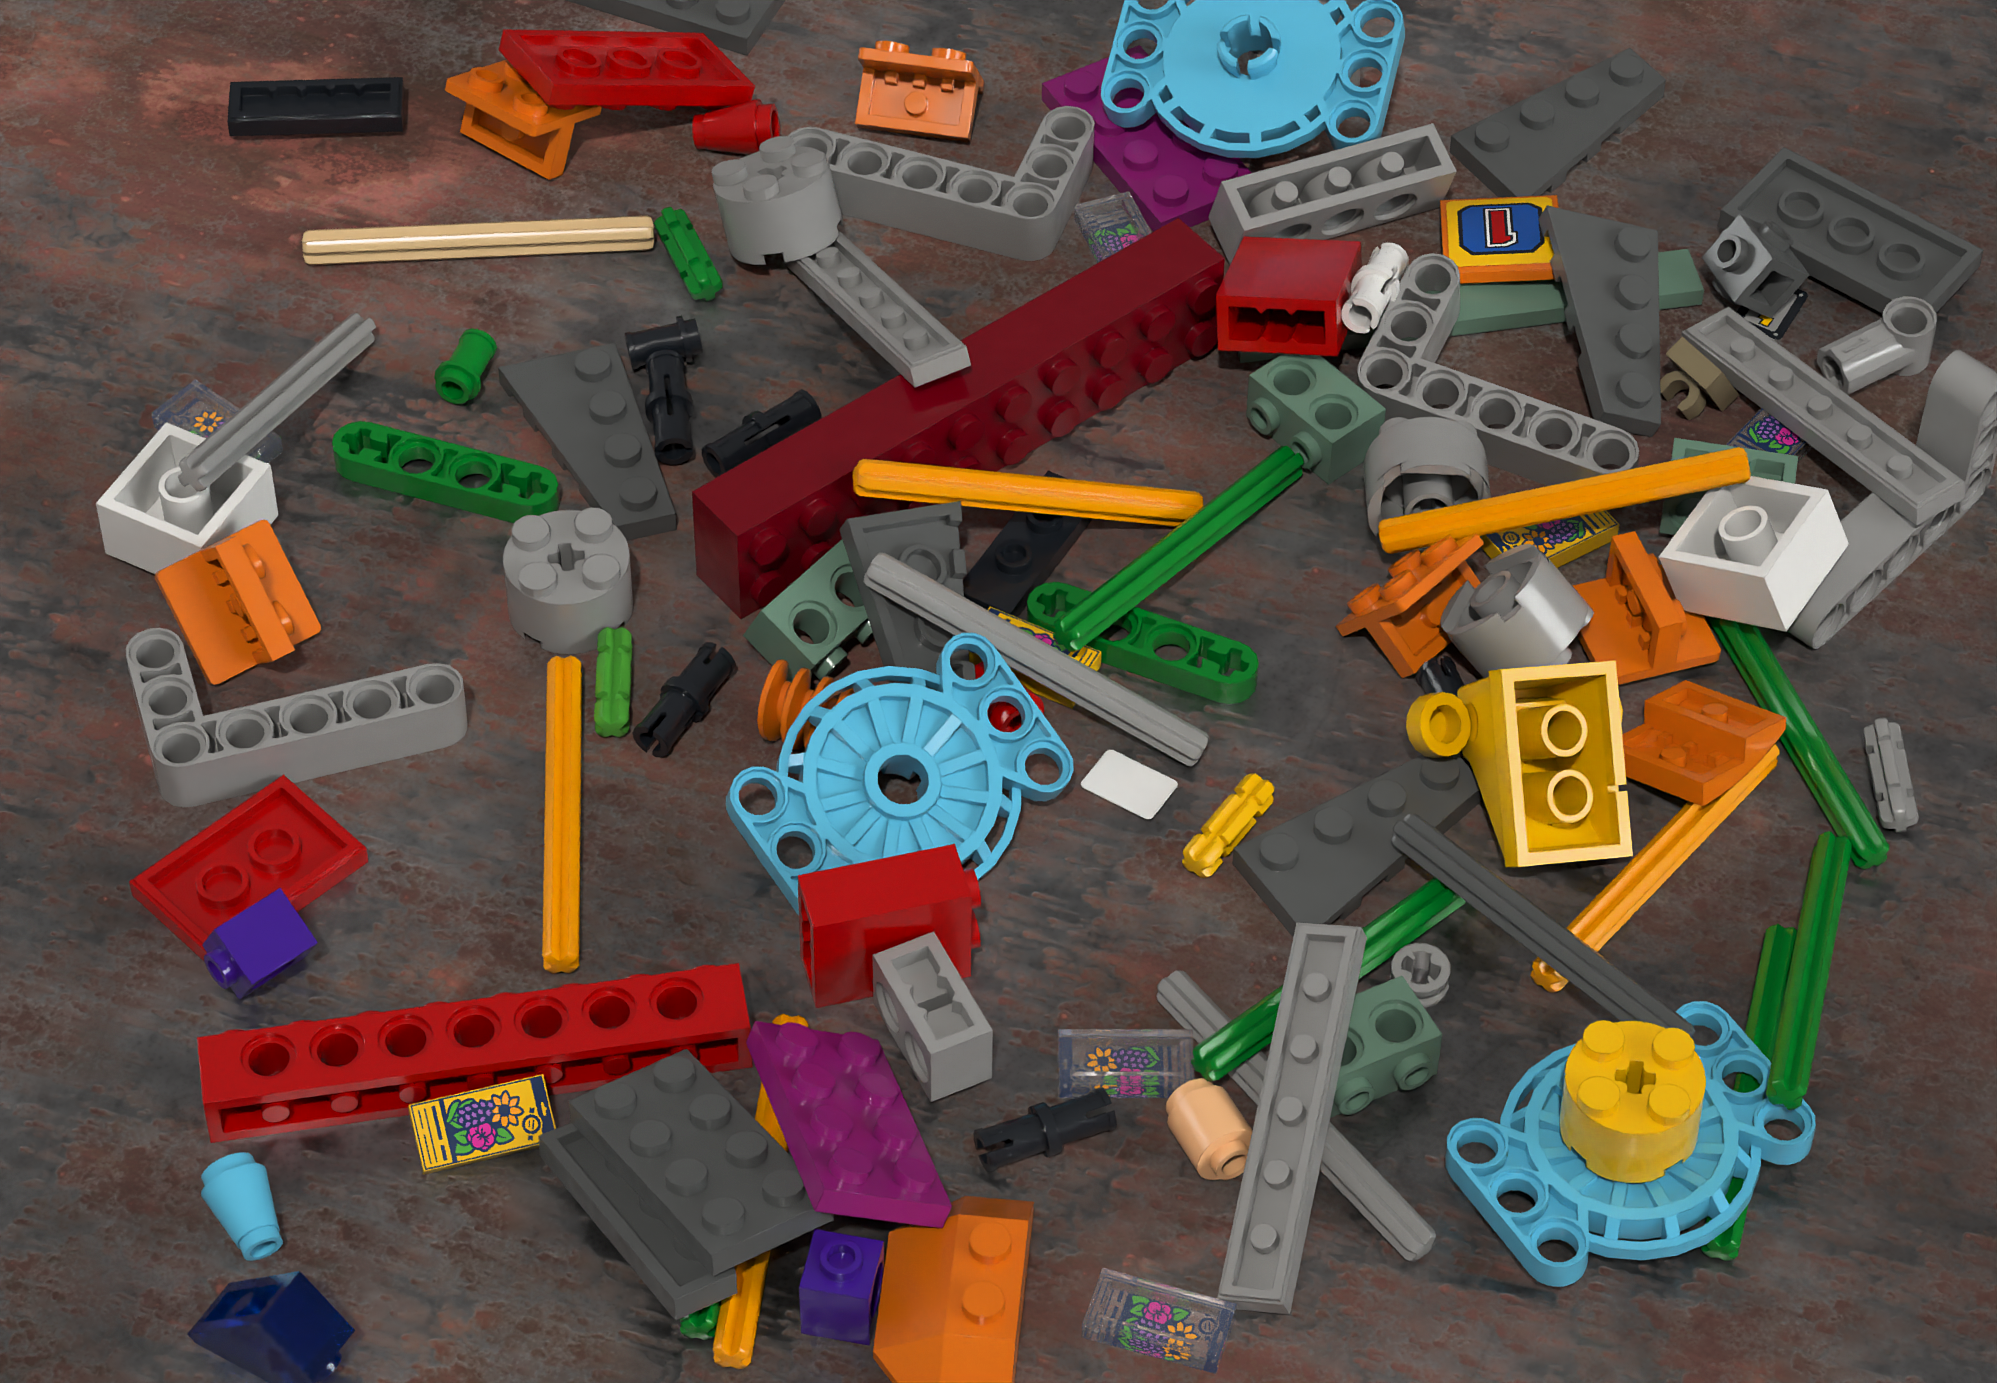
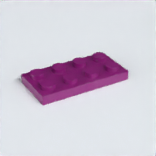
M1140 45L1126 50V54L1135 59H1143L1149 56ZM1109 57L1042 83V101L1050 110L1057 107L1073 106L1086 110L1092 116L1095 123L1093 161L1153 232L1177 218L1189 227L1209 220L1208 217L1221 182L1251 174L1250 170L1239 158H1228L1205 152L1178 138L1160 120L1157 113L1144 124L1136 127L1124 128L1110 121L1101 99V86ZM1125 88L1115 95L1113 103L1120 108H1131L1141 102L1144 93L1140 89ZM1179 120L1184 126L1190 128L1184 121Z
M755 1021L746 1044L814 1211L943 1228L952 1208L951 1202L879 1040L859 1032L839 1034L809 1029L804 1025L793 1022L779 1025Z

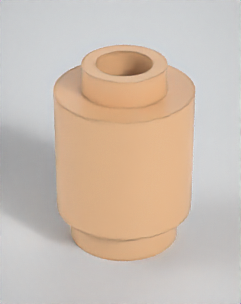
M1205 1078L1193 1079L1178 1087L1170 1095L1166 1103V1112L1169 1115L1167 1123L1170 1131L1199 1175L1208 1180H1228L1242 1174L1246 1164L1252 1129L1223 1087L1207 1081Z

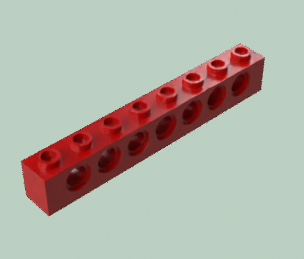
M739 963L720 966L701 965L691 970L655 975L635 974L625 979L589 984L569 983L558 988L523 993L503 992L487 998L450 1003L438 1001L421 1007L385 1012L365 1011L355 1016L319 1021L299 1020L288 1025L246 1031L233 1029L217 1035L197 1037L202 1099L211 1143L408 1116V1105L541 1074L544 1076L548 1096L594 1090L684 1049H687L710 1073L753 1067L752 1056L746 1044L751 1027Z

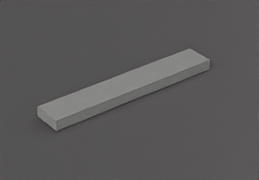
M839 230L837 239L825 249L799 260L784 262L791 271L914 387L971 366L967 346Z
M1730 307L1681 332L1682 336L1724 373L1734 388L1763 408V410L1915 525L1921 524L1965 499V481Z
M1296 923L1217 1300L1223 1308L1290 1315L1367 940L1362 927Z

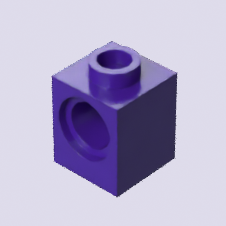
M279 888L214 929L202 946L207 952L204 955V962L213 979L224 989L231 987L240 1000L304 959L318 942L282 889Z
M818 1229L814 1230L799 1285L801 1334L870 1346L880 1302L884 1272V1241Z

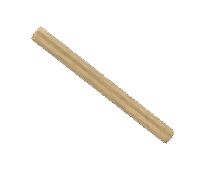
M643 215L318 229L304 232L302 250L305 263L308 265L649 251L654 246V224L650 216Z

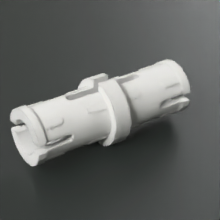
M1382 243L1381 249L1377 246L1373 250L1368 264L1362 266L1356 272L1351 282V296L1341 310L1342 320L1350 330L1364 334L1370 331V326L1374 330L1390 301L1395 302L1400 292L1399 280L1409 266V257L1401 246L1395 243Z

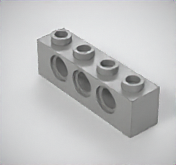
M1434 123L1222 181L1208 218L1228 262L1231 264L1244 236L1326 240L1439 208L1440 200H1444L1457 171Z

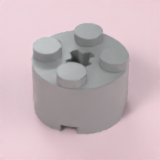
M779 136L762 142L759 146V152L740 159L723 161L712 168L714 193L729 251L735 259L748 264L766 265L764 255L782 253L784 262L795 261L825 249L839 236L837 225L843 226V220L829 161L824 152L810 147L795 146L793 138Z
M1439 417L1392 418L1380 426L1379 435L1374 439L1366 452L1363 470L1367 515L1370 529L1375 536H1377V533L1379 534V522L1384 519L1491 498L1486 452L1483 444L1477 437V430L1467 421H1452ZM1423 547V548H1418V549H1419L1420 552L1422 553V552L1425 551L1428 547ZM1412 550L1398 552L1397 554L1404 556Z
M592 507L582 511L559 510L539 516H523L512 526V536L509 538L504 549L503 567L509 619L512 627L521 637L525 639L524 633L540 641L541 649L552 653L578 654L597 649L598 634L603 628L617 629L623 621L624 626H626L633 612L629 547L622 532L612 523L609 513L603 509Z
M1523 544L1501 553L1485 564L1483 567L1490 576L1476 588L1467 580L1452 596L1442 613L1441 627L1448 634L1450 641L1481 676L1486 678L1489 677L1488 671L1567 664L1572 656V651L1567 646L1591 620L1594 611L1545 554H1542L1534 545Z

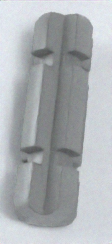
M1886 717L1877 718L1874 721L1875 724L1864 728L1863 739L1868 754L1867 759L1877 801L1879 819L1882 827L1894 829L1895 833H1903L1907 831V827L1917 824L1919 814L1916 799L1913 796L1914 789L1905 749H1903L1902 731L1897 722H1888Z

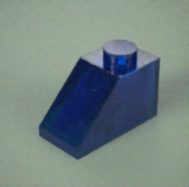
M300 1271L228 1283L187 1335L199 1346L268 1383H319L328 1377L339 1365L342 1359V1354L339 1350L351 1337L355 1329Z

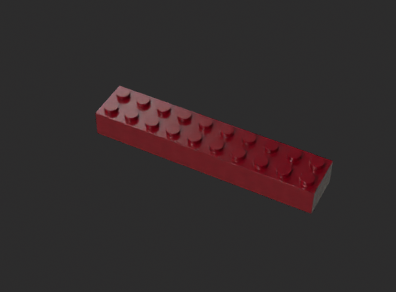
M1177 218L960 340L967 346L971 366L918 387H914L900 374L692 491L696 575L740 619H743L760 608L766 607L840 542L842 537L839 529L847 519L938 505L937 503L857 495L853 490L852 475L854 467L857 466L859 460L872 459L997 472L1007 465H1014L1020 462L1028 453L1055 437L1065 436L1076 425L1100 411L1113 408L1123 398L1145 385L1158 382L1169 371L1195 356L1199 357L1206 354L1214 345L1218 344L1216 294L1224 279L1225 258L1182 220Z

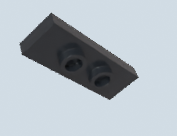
M403 77L230 82L227 120L229 136L403 132L405 93Z
M1049 470L1044 475L1045 477L1065 478ZM1016 511L963 579L964 597L986 610L989 607H993L1018 618L1027 606L1029 594L1046 581L1093 518Z

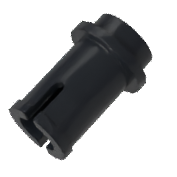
M682 315L676 316V323L633 333H624L632 370L646 366V359L654 352L660 350L678 352L682 357H685L686 363L693 361V355L703 353L695 318L683 320Z

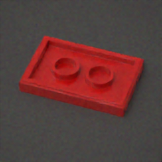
M283 774L137 875L129 883L132 896L204 961V955L207 952L202 944L212 931L272 892L281 888L295 910L299 912L369 861L367 848Z

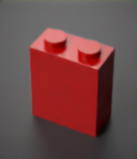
M1244 236L1216 294L1218 350L1338 356L1349 330L1342 320L1341 310L1351 296V282L1356 272L1362 267L1361 241Z
M955 844L798 875L800 957L815 1008L873 997V954L931 932L936 934L961 978L971 977V949L980 948L981 946L978 922L973 909L981 907V895L974 869L963 870Z

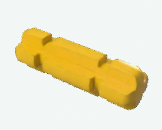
M1256 773L1244 776L1233 789L1236 794H1230L1201 827L1200 830L1203 834H1196L1183 849L1184 858L1182 859V864L1187 871L1194 872L1200 878H1207L1213 875L1223 863L1221 857L1228 856L1257 822L1254 817L1262 816L1273 803L1274 797L1272 793L1275 788L1269 780H1263Z

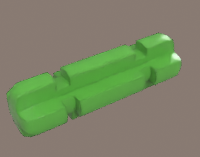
M606 627L598 634L594 721L596 733L604 738L611 735L620 738L629 731L632 634L624 627L617 629Z

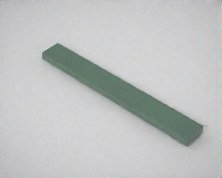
M1689 249L1658 252L1659 310L1702 305L1704 288ZM1555 280L1460 284V312L1448 337L1567 322L1564 311L1568 306L1563 284ZM1432 290L1427 291L1425 293L1438 294L1441 293V291ZM1370 326V331L1365 334L1356 333L1349 329L1340 350L1367 347L1376 328L1373 330ZM1406 337L1400 340L1409 342L1415 341L1418 338ZM1237 351L1240 363L1275 359L1282 354Z

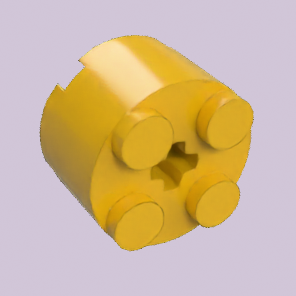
M1601 1020L1591 1023L1584 1030L1583 1037L1573 1047L1566 1062L1559 1126L1562 1139L1570 1152L1572 1146L1577 1153L1586 1159V1167L1598 1176L1618 1182H1650L1665 1176L1667 1168L1676 1164L1681 1159L1683 1164L1692 1155L1698 1139L1706 1076L1703 1064L1695 1052V1044L1691 1036L1682 1029L1664 1028L1641 1021L1613 1023Z

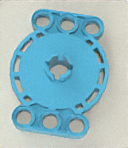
M1124 0L1101 86V99L1108 119L1115 125L1124 128L1136 127L1144 124L1157 113L1160 120L1178 138L1202 151L1228 158H1260L1287 152L1314 139L1324 130L1335 150L1381 138L1405 40L1403 14L1399 6L1392 0H1366L1352 12L1345 0H1328L1329 2L1324 5L1318 0H1195L1188 6H1186V3L1190 0H1168L1164 6L1152 10L1139 5L1140 0ZM1341 15L1343 20L1336 25L1335 23ZM1376 17H1384L1394 23L1392 31L1383 37L1373 38L1367 36L1362 29L1369 20ZM1147 38L1157 44L1155 51L1143 59H1135L1126 54L1128 46L1137 39ZM1258 50L1265 52L1260 57L1248 61L1247 70L1249 75L1241 74L1238 58L1242 54ZM1362 67H1373L1382 72L1380 80L1370 87L1361 88L1355 86L1350 81V78L1357 69ZM1125 88L1140 89L1144 93L1141 102L1131 108L1117 107L1113 103V99L1120 90ZM1350 117L1365 118L1370 123L1368 130L1356 138H1348L1338 132L1339 125ZM1179 120L1184 121L1190 128L1184 126Z
M961 633L953 636L945 644L936 663V674L918 668L885 666L857 671L825 687L806 703L789 728L777 761L776 771L766 767H750L742 770L734 778L727 793L726 810L731 821L799 916L798 875L955 844L962 865L969 859H972L979 865L974 870L979 881L993 869L1013 837L1021 811V796L1033 801H1048L1056 798L1071 779L1074 771L1073 758L1066 745L995 646L986 637L979 634ZM959 650L975 652L984 663V674L975 680H965L958 677L950 665L951 655ZM885 680L910 682L909 684L888 683L877 686L872 684L873 682ZM853 688L855 693L845 697L831 710L821 707L832 697ZM996 702H1008L1014 705L1021 715V727L1013 732H1002L995 729L988 719V707ZM808 720L816 729L812 733L804 753L791 754L796 737ZM1034 754H1045L1051 757L1059 768L1058 780L1049 785H1040L1028 777L1025 770L1026 759ZM881 771L883 775L898 774L906 777L908 780L918 774L921 783L916 789L917 801L911 804H898L890 801L880 790L878 772ZM788 772L799 774V781L788 777ZM751 783L764 785L772 792L775 798V807L764 815L751 814L742 807L739 801V791ZM1002 788L1009 790V798L1002 794ZM996 817H1004L1006 822L1001 838L991 852L984 839L994 826ZM789 836L803 839L812 850L811 863L800 869L785 866L777 855V843Z
M1694 1001L1684 1004L1676 1011L1693 1026L1711 1028L1716 1032L1719 1040L1707 1046L1695 1044V1052L1703 1064L1706 1076L1698 1139L1692 1155L1683 1164L1681 1159L1676 1164L1667 1168L1663 1177L1643 1183H1624L1603 1178L1586 1167V1159L1577 1153L1572 1146L1570 1152L1564 1143L1559 1126L1567 1059L1576 1043L1554 1051L1528 1069L1511 1090L1500 1117V1124L1484 1118H1469L1458 1122L1451 1128L1447 1136L1445 1167L1450 1177L1527 1272L1538 1282L1552 1287H1564L1575 1283L1583 1276L1587 1268L1589 1252L1607 1258L1649 1260L1677 1256L1703 1246L1731 1227L1750 1203L1759 1178L1761 1159L1777 1165H1790L1800 1162L1809 1154L1816 1127L1815 1115L1804 1099H1802L1801 1106L1792 1110H1788L1783 1104L1773 1105L1768 1100L1766 1089L1772 1063L1731 1016L1718 1005L1707 1001ZM1734 1072H1744L1756 1078L1760 1087L1748 1093H1741L1726 1086L1723 1078ZM1533 1089L1534 1091L1528 1106L1517 1111L1520 1103ZM1785 1119L1797 1125L1802 1134L1792 1140H1779L1768 1134L1764 1126L1769 1121ZM1480 1142L1493 1149L1496 1156L1489 1162L1473 1164L1464 1160L1459 1155L1458 1150L1465 1144ZM1732 1178L1745 1179L1742 1189L1729 1204L1725 1195L1728 1192ZM1511 1190L1522 1191L1530 1195L1536 1204L1528 1211L1517 1213L1503 1208L1497 1199L1503 1193ZM1706 1216L1712 1218L1704 1226L1680 1235V1231L1694 1226ZM1589 1231L1604 1235V1237L1589 1233ZM1661 1237L1660 1240H1652L1645 1242L1618 1240V1238L1644 1240ZM1548 1240H1562L1574 1248L1576 1255L1565 1262H1553L1544 1258L1537 1248Z

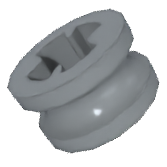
M1413 943L1404 946L1395 953L1391 961L1389 980L1403 976L1424 1008L1434 1006L1442 1001L1448 992L1450 962L1446 954L1439 948L1427 943ZM1414 968L1428 970L1426 984L1411 982Z

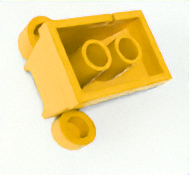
M1616 661L1488 671L1489 677L1461 686L1457 691L1458 697L1446 692L1429 693L1420 696L1412 703L1406 720L1409 741L1416 751L1426 757H1449L1458 754L1462 750L1463 757L1469 761L1505 859V867H1523L1633 856L1627 791H1619L1618 786L1627 783L1621 725L1623 708L1619 698Z

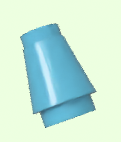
M246 1152L230 1154L210 1164L201 1176L204 1184L201 1197L236 1246L241 1250L244 1259L255 1261L275 1253L282 1246L283 1240L279 1233L280 1229L266 1167L256 1163L253 1156Z

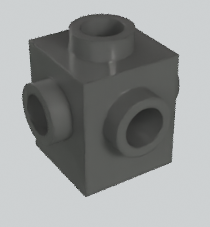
M1741 214L1720 234L1715 243L1701 257L1716 277L1712 281L1714 288L1725 299L1735 305H1742L1769 318L1775 315L1810 275L1791 251L1790 247L1793 244V240L1783 228L1773 221L1766 220L1761 224Z

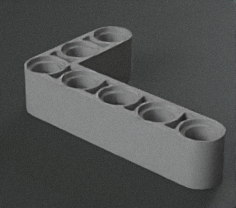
M1063 106L1049 111L1043 118L1014 177L817 127L799 128L791 132L788 137L793 138L795 146L810 147L825 153L829 161L842 215L1019 260L1035 261L1049 256L1055 249L1092 173L1095 123L1092 116L1086 110L1078 107Z
M1425 254L1412 261L1400 281V292L1395 302L1390 301L1357 368L1358 386L1386 408L1385 421L1396 417L1406 419L1439 417L1452 421H1467L1477 430V437L1485 449L1488 465L1547 486L1638 468L1639 448L1637 441L1630 433L1623 429L1436 364L1435 362L1460 312L1459 269L1452 259L1441 254ZM1432 290L1441 291L1438 294H1427L1425 292ZM1406 337L1418 338L1415 341L1409 342L1400 340ZM1382 384H1389L1394 386L1388 389L1376 388V386ZM1436 404H1446L1450 407L1445 409L1432 408L1431 406ZM1491 424H1503L1507 427L1502 429H1492L1487 426ZM1547 444H1559L1562 445L1563 448L1553 450L1547 449L1543 446ZM1605 464H1615L1620 466L1621 468L1615 470L1603 469L1600 466Z
M1955 350L1937 369L1928 390L1916 443L1917 447L1965 481V499L1921 524L1915 525L1872 492L1840 522L1849 545L1787 630V632L1813 649H1818L1829 641L1967 513L1987 488L1997 456V372L1965 352Z
M150 628L137 633L126 646V659L133 695L158 789L163 799L173 806L182 808L195 807L258 792L283 774L291 782L297 783L445 748L460 741L468 729L463 678L456 669L446 664H425L203 716L184 645L177 634L168 629Z

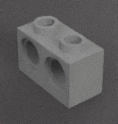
M931 932L873 954V1003L930 1102L991 1079L993 1030L936 934Z

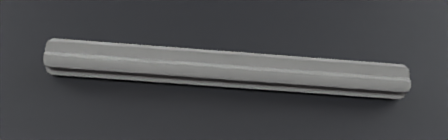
M358 313L350 314L179 462V467L182 471L178 476L180 483L184 487L190 484L196 491H203L375 341L372 330L376 328L374 321L370 317L364 320Z
M879 552L869 565L863 581L866 586L955 636L961 633H976L986 637L1010 667L1187 766L1195 765L1206 748L1209 740L1206 732L887 553Z
M1175 970L1168 977L1163 978L1157 985L1158 993L1156 997L1158 1002L1198 1043H1201L1232 1021L1184 971ZM1261 1050L1227 1073L1257 1105L1268 1057ZM1329 1121L1320 1171L1404 1259L1416 1262L1423 1255L1428 1254L1435 1246V1230Z

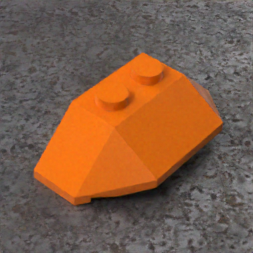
M964 1196L951 1202L952 1208L943 1228L904 1224L890 1231L888 1234L873 1347V1359L892 1383H1015L1034 1202Z

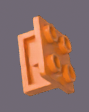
M876 41L875 49L860 47L858 60L863 66L855 119V125L858 128L971 142L977 94H983L985 82L974 62L966 60V53L947 48H933L931 56L909 53L910 47L908 45L892 41Z
M507 59L485 67H475L469 72L447 78L445 86L446 92L466 102L460 133L548 180L563 175L575 123L600 115L602 109L599 105H576L574 109L561 110L547 105L532 86L517 73V70Z
M267 520L257 521L157 571L155 574V580L207 683L210 685H218L257 664L273 662L295 650L294 645L319 633L321 630V625Z
M1636 531L1612 536L1605 578L1572 585L1594 611L1591 620L1578 632L1577 636L1590 662L1616 661L1618 685L1719 660L1721 648L1704 616L1684 611L1680 601L1675 597L1663 566L1659 564L1657 557L1653 553L1647 554Z
M1478 533L1455 541L1450 534L1432 544L1422 553L1418 548L1410 551L1388 568V572L1393 578L1382 587L1378 583H1374L1359 592L1347 603L1352 612L1335 627L1342 637L1366 628L1401 678L1415 674L1426 661L1435 657L1451 643L1448 634L1441 627V616L1452 596L1467 580L1474 588L1481 583L1465 560L1484 544Z

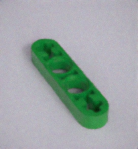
M364 421L348 423L341 427L334 434L332 440L336 470L343 478L353 482L515 523L523 516H539L559 510L560 500L557 478L549 469L539 465ZM415 459H424L433 464L429 470L417 474L409 473L402 469L405 463ZM470 474H482L490 479L487 484L478 488H466L458 483L461 478Z
M1049 582L1037 586L1028 597L1027 622L1055 633L1054 622L1092 592L1061 582ZM1133 607L1112 624L1125 628L1130 633L1127 637L1121 640L1110 641L1098 635L1086 644V646L1102 652L1101 663L1224 704L1241 703L1249 699L1256 690L1259 662L1257 654L1249 646L1138 607ZM1056 609L1062 610L1057 612L1054 617H1051V615L1055 612ZM1172 644L1184 648L1188 654L1179 660L1170 661L1158 657L1154 651L1160 646ZM1199 657H1204L1202 658L1201 667L1198 668ZM1229 668L1236 669L1230 674V676L1222 675L1227 673Z

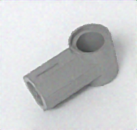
M1906 296L1893 299L1886 305L1881 319L1818 350L1817 363L1823 377L1849 395L1890 374L1911 376L1920 373L1927 367L1930 361L1937 314L1934 308L1925 300Z

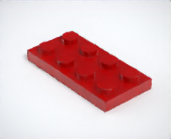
M503 29L498 49L517 70V73L542 97L544 103L561 110H571L576 105H599L610 110H623L627 106H651L659 110L670 111L676 109L677 106H700L714 111L726 108V106L751 101L755 85L704 33Z

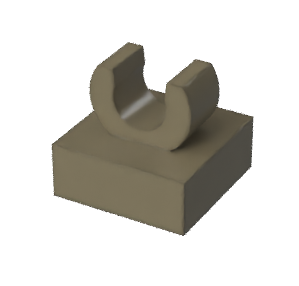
M1683 336L1666 353L1678 371H1672L1660 380L1661 395L1665 400L1670 401L1680 390L1689 389L1688 396L1677 407L1688 420L1697 417L1703 411L1706 405V398L1723 412L1739 396L1724 373Z

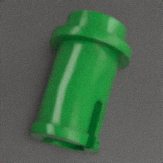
M473 328L465 330L449 360L442 362L437 367L434 376L436 381L435 387L438 394L444 400L453 404H463L467 400L474 399L481 390L480 378L489 360L493 358L497 351L496 342L488 333Z

